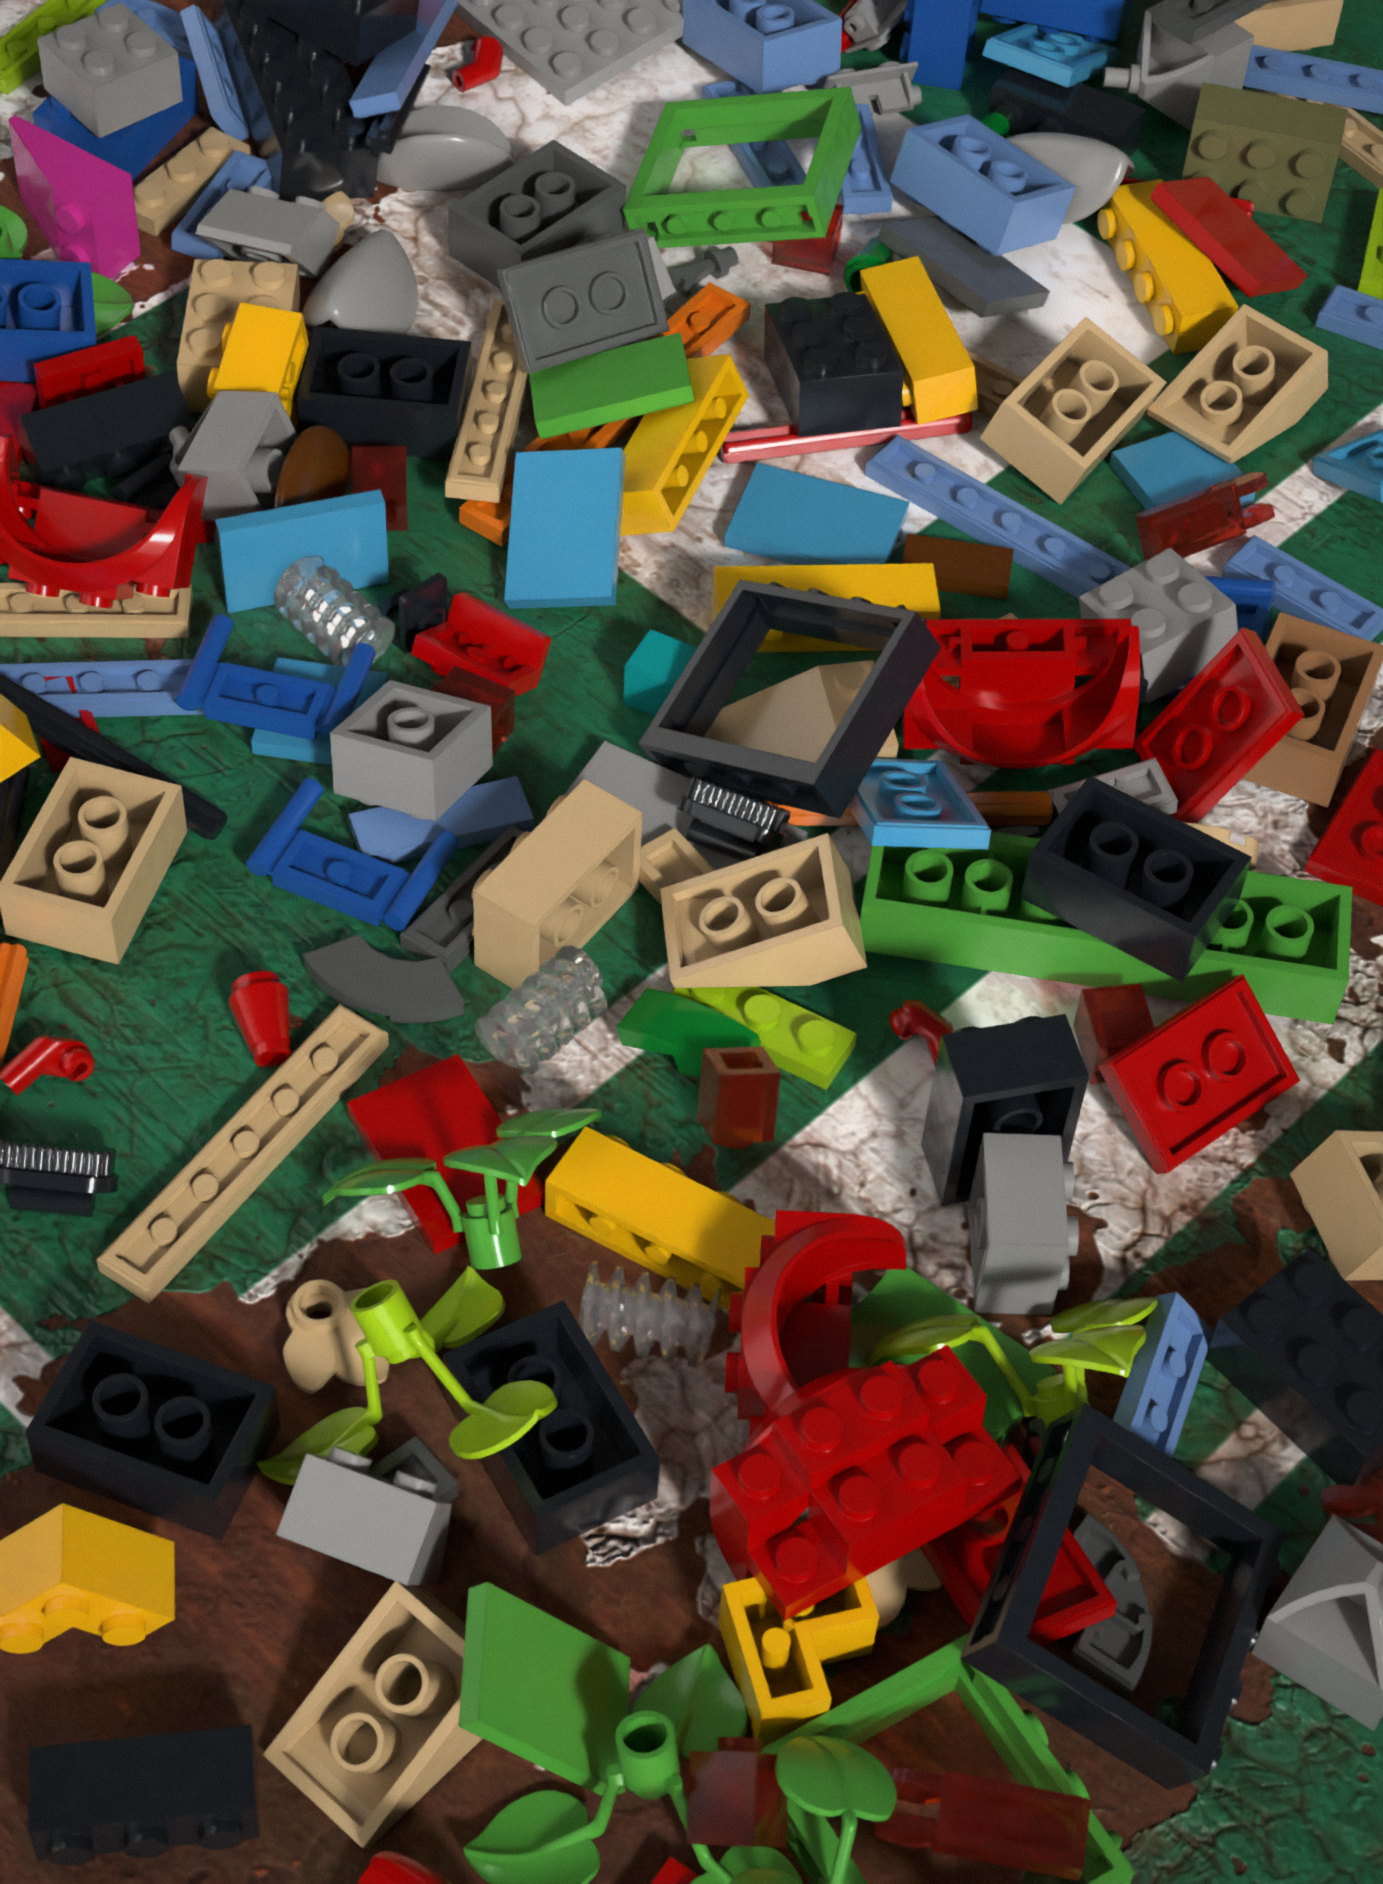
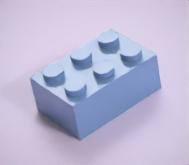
M683 0L684 27L682 43L699 53L704 59L720 67L729 76L736 78L754 90L756 94L781 93L782 90L797 85L815 84L821 78L830 76L840 70L842 18L813 0Z
M969 114L908 128L889 181L904 191L908 200L927 207L940 216L944 224L953 229L960 230L973 239L982 251L995 256L1056 239L1076 189L1075 185Z

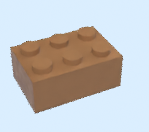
M1280 612L1265 648L1305 716L1242 779L1328 808L1374 692L1383 664V645Z

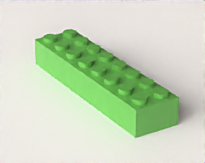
M991 831L988 849L872 846L860 917L864 950L867 952L1186 1002H1194L1228 978L1243 974L1264 1014L1334 1024L1349 981L1353 888L1350 886L1248 871L1239 903L1186 978L1181 982L1021 899L1030 852L1040 840L1038 838Z

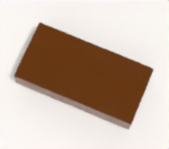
M907 534L902 564L933 563L938 591L1007 600L1014 549Z

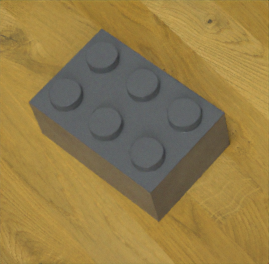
M553 139L448 207L449 255L500 288L496 269L571 248L590 234L615 235L625 232L623 208L626 203V185Z

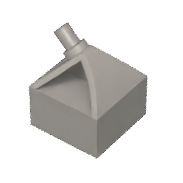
M1164 0L1145 10L1136 63L1131 64L1129 69L1105 67L1103 87L1127 88L1128 94H1136L1160 112L1192 131L1203 82L1237 89L1243 88L1254 35L1235 22H1232L1190 45L1152 23L1156 8L1170 1Z
M219 391L191 432L184 426H178L171 430L169 440L174 447V457L170 462V470L180 488L184 485L187 473L208 477L201 518L215 521V519L274 509L280 472L290 448L298 438V434L277 392ZM215 526L213 540H214L215 543L217 544V535H216V526Z
M1333 1514L1268 1614L1251 1654L1372 1731L1375 1730L1383 1717V1544Z

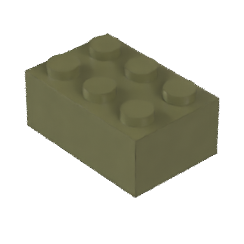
M1203 82L1181 180L1210 177L1228 196L1251 200L1254 203L1253 211L1321 223L1342 144L1348 109Z

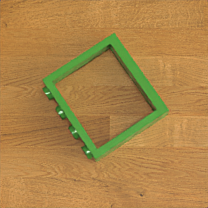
M851 87L666 102L623 208L629 230L645 228L647 236H654L658 248L825 237L861 131V124ZM682 130H694L695 135L683 136ZM819 137L804 184L667 194L683 151L687 147ZM808 211L809 217H812L813 220H803L801 212ZM655 223H656L657 230H656V231H653V228H654Z
M968 1633L751 1754L747 1785L809 1883L829 1884L839 1838L824 1816L804 1810L784 1794L778 1784L775 1773V1763L780 1750L787 1742L801 1735L807 1737L813 1735L829 1736L859 1745L955 1690L1086 1883L1130 1884L1135 1874L1131 1868L1132 1865L1120 1850L1123 1839L1113 1829L1108 1828L1105 1830L1089 1807L1090 1798L1083 1782L1072 1769H1062L1048 1748L1049 1743L1045 1729L1037 1716L1029 1709L1021 1710L1007 1688L960 1659L969 1636ZM850 1857L843 1884H868Z

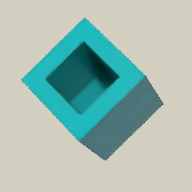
M650 629L625 664L623 704L656 716L697 647Z

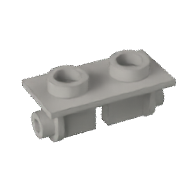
M858 0L844 17V29L853 38V41L844 50L845 53L849 54L863 48L867 52H871L886 44L891 38L889 32L894 26L904 21L907 0Z
M891 61L881 64L877 68L861 71L850 68L842 69L827 76L823 89L851 87L855 104H869L872 115L874 111L870 100L877 101L881 115L912 111L914 105L921 104L922 100L919 86L911 85L918 68V62L900 64L899 62Z

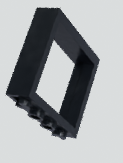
M740 579L638 744L654 763L689 779L693 776L703 777L761 800L841 818L941 646L926 626V619L921 618L916 611L907 610L904 605H898L895 608L873 604L861 597L845 599L829 596L817 589L802 591L785 588L783 585L773 581L770 584H763ZM770 629L882 651L816 763L704 738Z
M1084 1403L1048 1425L960 1659L1167 1790L1206 1777L1216 1767L1222 1755L1223 1742L1220 1740L1228 1712L1235 1706L1242 1692L1243 1682L1239 1677L1247 1652L1257 1641L1262 1628V1622L1258 1617L1266 1592L1272 1587L1280 1571V1562L1277 1558L1285 1532ZM1090 1464L1232 1555L1174 1731L1027 1638Z

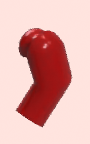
M483 35L475 40L471 45V51H474L473 62L453 70L452 80L459 92L464 93L492 81L500 75L503 48L495 37Z
M910 999L903 1001V1007L894 1009L889 1014L888 1020L891 1029L902 1040H908L918 1033L927 1042L934 1066H936L941 1035L955 1032L952 1023L921 1000Z
M43 1035L35 1038L0 1070V1079L19 1096L41 1075L65 1077L75 1082L83 1081L92 1074L95 1067V1059L88 1046L75 1038Z

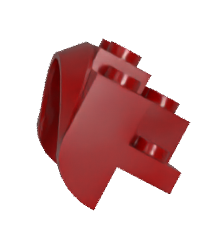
M0 435V563L9 564L8 578L25 581V591L37 595L59 597L60 589L80 593L79 603L101 608H112L113 600L132 599L135 582H137L136 592L159 597H170L171 589L190 587L197 543H212L215 530L214 520L201 518L208 477L187 473L184 485L175 494L166 510L10 479L9 464L13 437ZM36 515L35 526L33 529L25 518L35 519Z
M926 619V626L941 648L902 713L903 749H943L959 757L960 765H985L1011 769L1036 768L1054 764H1074L1076 757L1086 754L1093 749H1133L1140 690L1139 626H1132L1131 619ZM1075 675H1095L1091 680L1074 689ZM941 676H957L958 689L950 685Z
M776 1210L775 1234L761 1235L760 1268L745 1267L744 1293L731 1292L729 1333H741L740 1353L727 1352L725 1393L737 1394L738 1420H750L749 1438L767 1415L799 1388L824 1375L849 1368L853 1272L870 1269L906 1270L907 1243L901 1232L893 1225L881 1219L860 1214ZM812 1293V1303H802Z
M948 1345L909 1365L894 1364L890 1360L879 1366L853 1367L839 1370L811 1381L784 1399L767 1415L753 1432L739 1455L711 1469L710 1520L719 1548L736 1580L740 1581L755 1577L784 1621L1020 1492L1022 1476L982 1425L987 1395ZM808 1508V1519L788 1530L794 1521Z

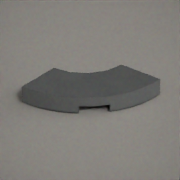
M360 934L303 954L304 967L320 989L332 999L353 1011L358 1007L372 1013L389 1016L390 1022L398 1023L436 1022L465 1014L464 1000L439 957L417 962L392 959L373 950Z
M1086 1511L1071 1533L1118 1604L1113 1617L1078 1631L1079 1636L1069 1661L1129 1700L1138 1685L1148 1658L1152 1637V1614H1149L1147 1598L1140 1581L1141 1573L1135 1561L1119 1539L1103 1523Z

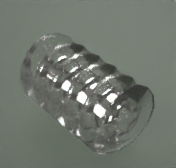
M316 555L306 556L294 562L282 573L276 584L274 593L275 608L284 618L289 619L291 624L298 631H301L308 641L315 644L324 656L329 657L334 665L346 667L353 648L357 643H366L374 648L376 655L372 664L390 647L395 636V625L389 618L381 616V612L375 605L368 604L367 599L361 592L354 591L353 586L347 579L340 578L338 571L334 567L324 566L323 557Z
M572 945L563 946L554 958H549L539 967V972L531 973L522 982V986L515 987L506 996L505 1001L496 1003L489 1010L488 1016H481L475 1022L477 1037L486 1050L498 1061L516 1067L525 1074H535L541 1068L540 1058L552 1059L558 1053L557 1043L560 1045L569 1044L574 1039V1029L583 1031L591 1024V1015L600 1016L608 1009L607 999L602 991L603 978L594 961L582 949Z
M592 1261L583 1290L579 1324L582 1325V1331L592 1347L599 1342L603 1333L607 1330L609 1345L612 1351L620 1352L629 1338L633 1336L636 1354L639 1357L645 1358L652 1350L656 1341H659L662 1360L671 1363L683 1346L686 1350L688 1366L697 1369L711 1348L720 1309L722 1288L718 1289L710 1304L703 1303L701 1284L697 1282L692 1284L684 1299L677 1298L675 1278L673 1277L666 1279L658 1294L652 1293L649 1272L642 1271L634 1286L629 1288L625 1284L623 1267L616 1266L605 1283L600 1282L598 1262Z

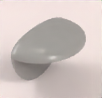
M431 106L410 113L392 153L382 152L378 160L376 180L389 186L410 190L452 191L481 187L515 165L511 145L504 133L485 116L462 107Z
M1034 132L1018 134L1006 139L1076 186L1062 224L1082 220L1099 210L1117 191L1124 176L1134 173L1135 165L1130 157L1118 148L1084 136L1053 132Z
M378 230L362 239L342 255L321 277L308 296L302 311L305 327L313 328L331 319L337 327L344 330L405 335L411 328L416 316L418 289L410 260L396 237L389 230Z

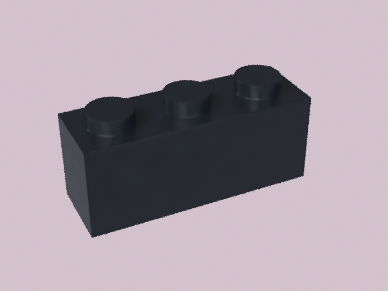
M1010 67L992 86L988 114H1002L1009 123L1008 135L1010 136L1034 132L1079 135L1110 144L1131 157L1139 146L1146 109L1080 82L1067 88Z
M172 370L19 416L18 441L37 484L75 492L85 486L88 481L107 475L109 478H121L129 475L138 466L150 462L163 452H168L174 457V447L169 440L171 430L178 426H184L191 432L196 424Z
M252 1725L29 1747V1835L37 1860L48 1859L56 1865L71 1866L86 1863L95 1854L124 1852L131 1857L149 1858L165 1853L172 1846L199 1844L202 1848L209 1850H225L240 1845L243 1839L259 1838L257 1757Z

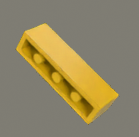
M1162 179L1122 185L1118 187L1114 195L1103 206V209L1098 212L1097 224L1099 233L1103 239H1107L1116 254L1118 267L1121 271L1127 273L1134 286L1137 300L1146 306L1153 318L1157 334L1164 337L1173 355L1202 350L1237 312L1238 305L1211 260L1151 200V193L1160 182H1163Z
M915 256L859 270L862 291L855 293L866 294L904 371L902 407H910L918 425L979 410L974 365L919 257Z
M730 354L688 358L687 363L695 401L644 414L623 450L626 459L620 536L674 532L749 397Z
M933 563L714 567L711 599L713 622L740 579L763 584H770L773 581L783 585L785 588L802 591L817 589L829 596L845 599L861 597L873 604L895 608L898 605H904L907 610L916 611L921 618L940 619L941 610ZM770 629L756 653L874 651V649Z
M587 1126L583 1128L545 1181V1216L728 1311L730 1310L731 1292L744 1293L745 1267L760 1268L761 1235L775 1234V1219L771 1220L743 1206L736 1197L727 1192L713 1191L688 1178L682 1170L672 1164L658 1163L632 1150L624 1140L616 1136H605Z

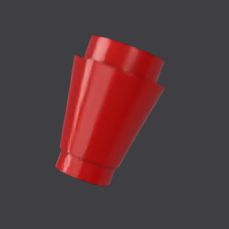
M256 971L245 974L232 983V995L228 999V1005L253 1055L255 1064L259 1067L281 1065L291 1055L289 1047L288 987L280 983L279 976L274 972Z

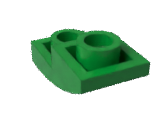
M651 988L645 989L616 1027L623 1046L673 1055L679 1074L727 1084L733 1083L761 1045L757 1033L734 1019L687 998Z

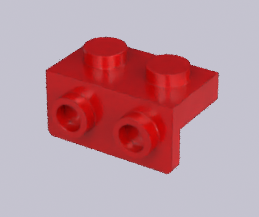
M135 335L33 364L40 410L146 378L143 349Z
M460 592L453 597L445 623L416 634L411 655L430 664L429 667L433 672L444 677L456 678L475 688L476 694L483 699L504 703L538 687L551 644V638L466 592Z

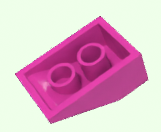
M17 115L8 119L21 202L59 261L90 262L91 272L101 274L109 279L113 278L141 255L131 174Z

